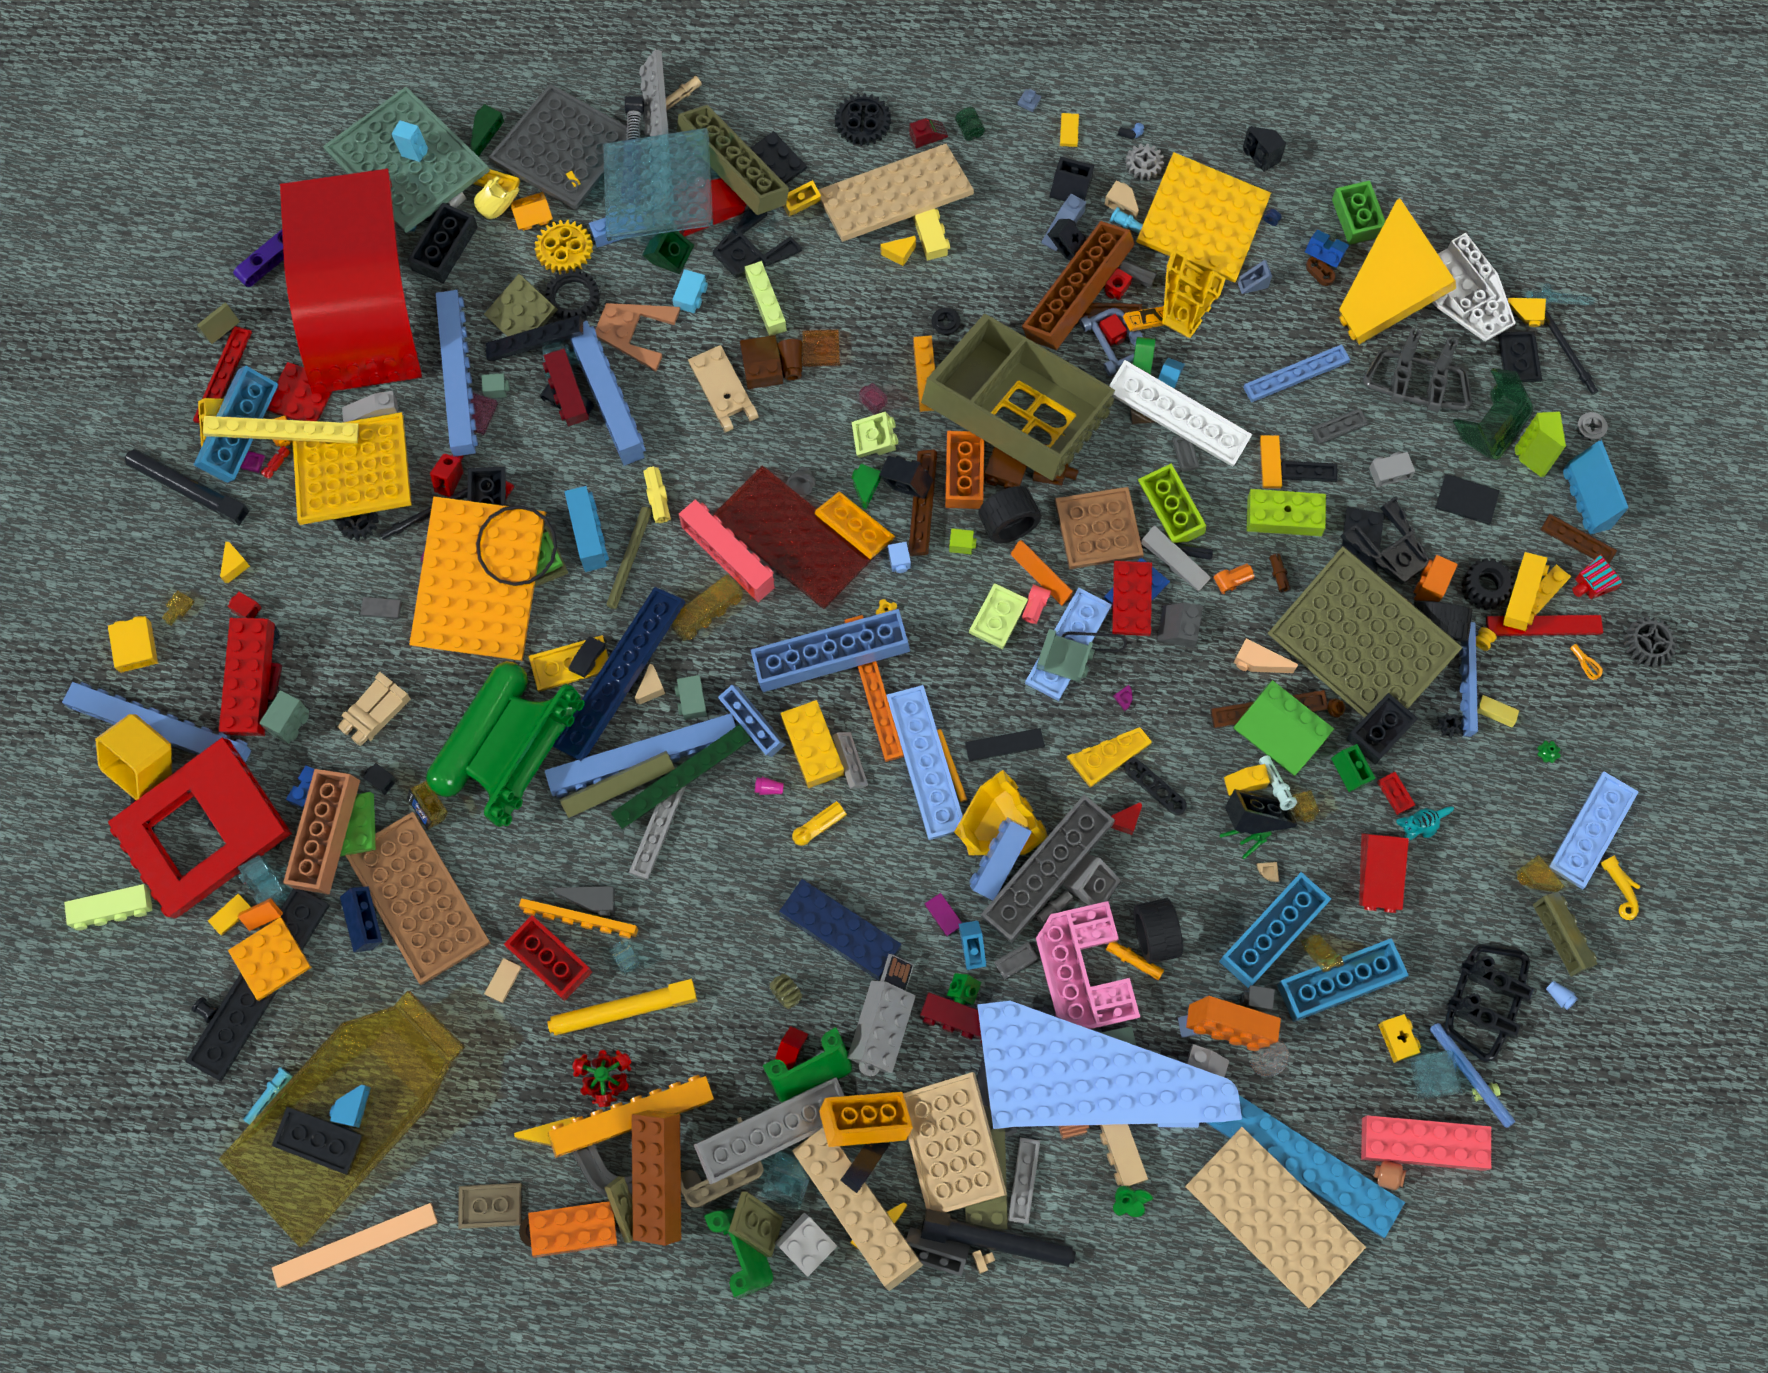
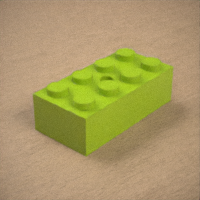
M1250 489L1247 497L1248 532L1322 536L1326 524V494Z

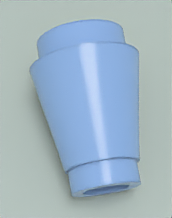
M1555 981L1546 988L1561 1008L1564 1007L1566 1010L1578 999L1574 992Z

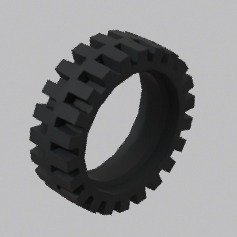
M569 269V273H566L565 270L561 271L562 275L557 273L555 275L556 279L552 277L545 290V297L558 309L553 315L561 320L580 315L583 320H586L587 316L591 317L593 311L596 312L597 306L600 303L599 289L592 276L587 275L584 271L581 273L577 269L576 272L573 269ZM571 282L585 285L590 291V299L581 308L565 310L556 303V293L563 285Z

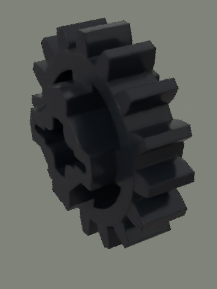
M376 512L338 518L336 519L339 524L337 527L342 531V535L344 537L347 536L349 540H352L354 537L357 541L360 540V537L366 540L367 534L373 535L372 529L377 530L375 523H379L378 515Z

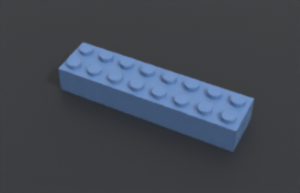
M584 321L583 335L570 338V342L621 461L625 466L644 458L643 452L646 451L641 434L637 431L634 418L630 415L628 404L623 399L624 396L621 388L616 383L617 380L610 369L609 361L603 353L602 345L596 337V331L593 326H589L588 321Z
M899 609L751 649L762 692L910 652Z

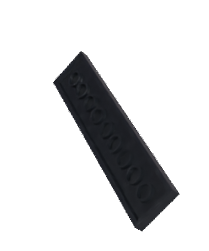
M293 888L280 909L283 912L281 918L284 920L300 949L303 950L330 905L304 890ZM240 973L185 1062L222 1082L278 989L258 1001Z

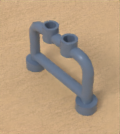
M1118 308L1105 310L1090 318L1084 316L1079 319L1084 332L1093 329L1110 361L1104 363V368L1109 377L1117 373L1116 369L1121 367L1124 360L1129 363L1133 362L1134 353L1118 360L1097 322L1116 313L1127 329L1129 339L1134 346L1136 345L1137 337H1143L1139 330L1130 332L1123 319L1125 313Z

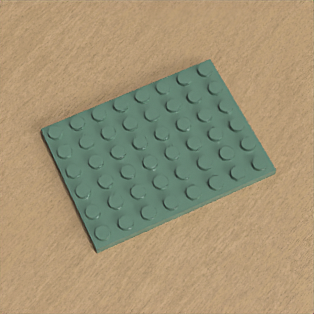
M404 87L323 146L325 152L347 174L389 169L392 182L394 220L405 233L437 211L442 203H448L490 172L489 167L407 87ZM399 120L419 126L428 147L427 154L423 156L420 162L401 156L392 137V132Z

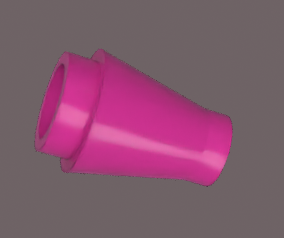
M763 776L761 778L757 777L754 792L759 793V795H782L784 783Z

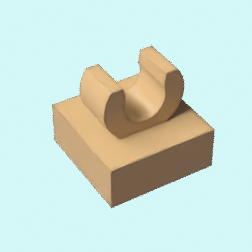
M980 1250L972 1253L979 1274L988 1271L986 1264L995 1261L992 1252L982 1256Z

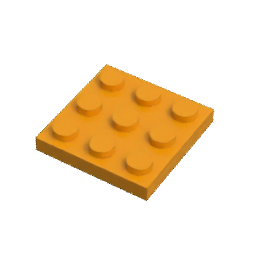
M281 917L228 950L258 1001L312 968Z

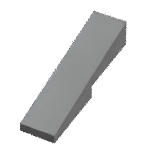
M1155 525L1143 537L1141 544L1169 565L1171 571L1198 592L1211 579L1204 570L1178 546L1172 543Z

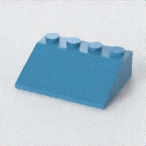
M1602 440L1577 455L1564 467L1563 475L1566 480H1569L1571 485L1570 493L1576 498V508L1579 513H1582L1584 528L1588 529L1589 534L1612 529L1629 507Z

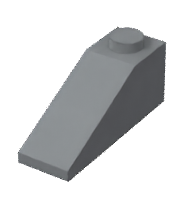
M393 391L375 393L342 407L343 422L398 413L397 399Z

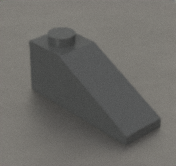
M613 886L553 888L556 896L587 911L598 914L599 917H609L610 914H615V889Z

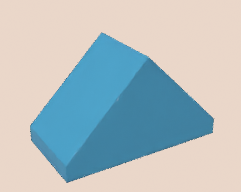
M1167 358L1158 380L1175 388L1185 364Z

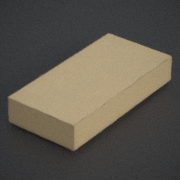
M503 958L484 994L503 1003L522 967Z

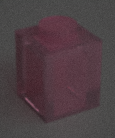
M874 383L864 386L859 392V401L873 415L877 414L888 404L887 396Z

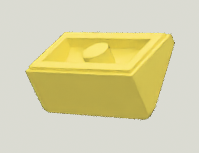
M1482 695L1477 707V713L1510 727L1515 725L1519 710Z

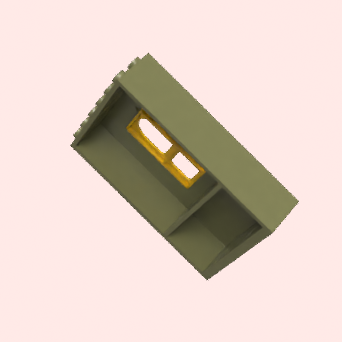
M984 313L927 378L921 403L1053 481L1057 475H1062L1066 464L1070 465L1074 459V454L1081 451L1084 441H1089L1093 434L1092 431L1098 430L1102 422L1101 420H1105L1110 413L1109 408L1115 400L1113 398L1115 389ZM1017 389H1021L1035 398V401L1027 410L1021 409L1008 400ZM1041 404H1046L1065 416L1066 425L1054 428L1033 414ZM1002 407H1006L1026 419L1028 423L1022 430H1019L995 415ZM1037 426L1046 431L1051 436L1052 441L1046 446L1028 434Z

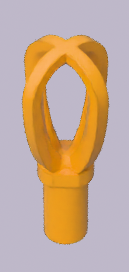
M1574 644L1570 649L1577 656L1588 678L1596 680L1601 677L1603 673L1602 667L1594 659L1584 654L1577 644ZM1587 663L1597 672V675L1593 673Z

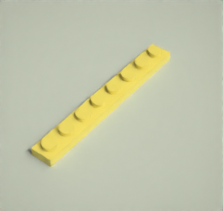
M204 416L203 435L210 437L358 443L359 426L358 423Z

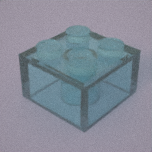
M1448 1050L1410 1057L1418 1099L1427 1100L1463 1093L1453 1051Z

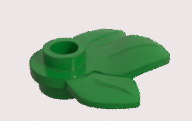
M1121 1186L1116 1190V1202L1113 1204V1211L1118 1216L1127 1213L1132 1217H1141L1145 1213L1143 1204L1153 1200V1196L1143 1189L1133 1190L1129 1186Z

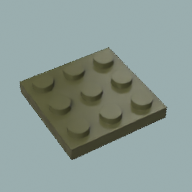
M518 274L484 315L506 336H511L544 326L558 309L521 274Z

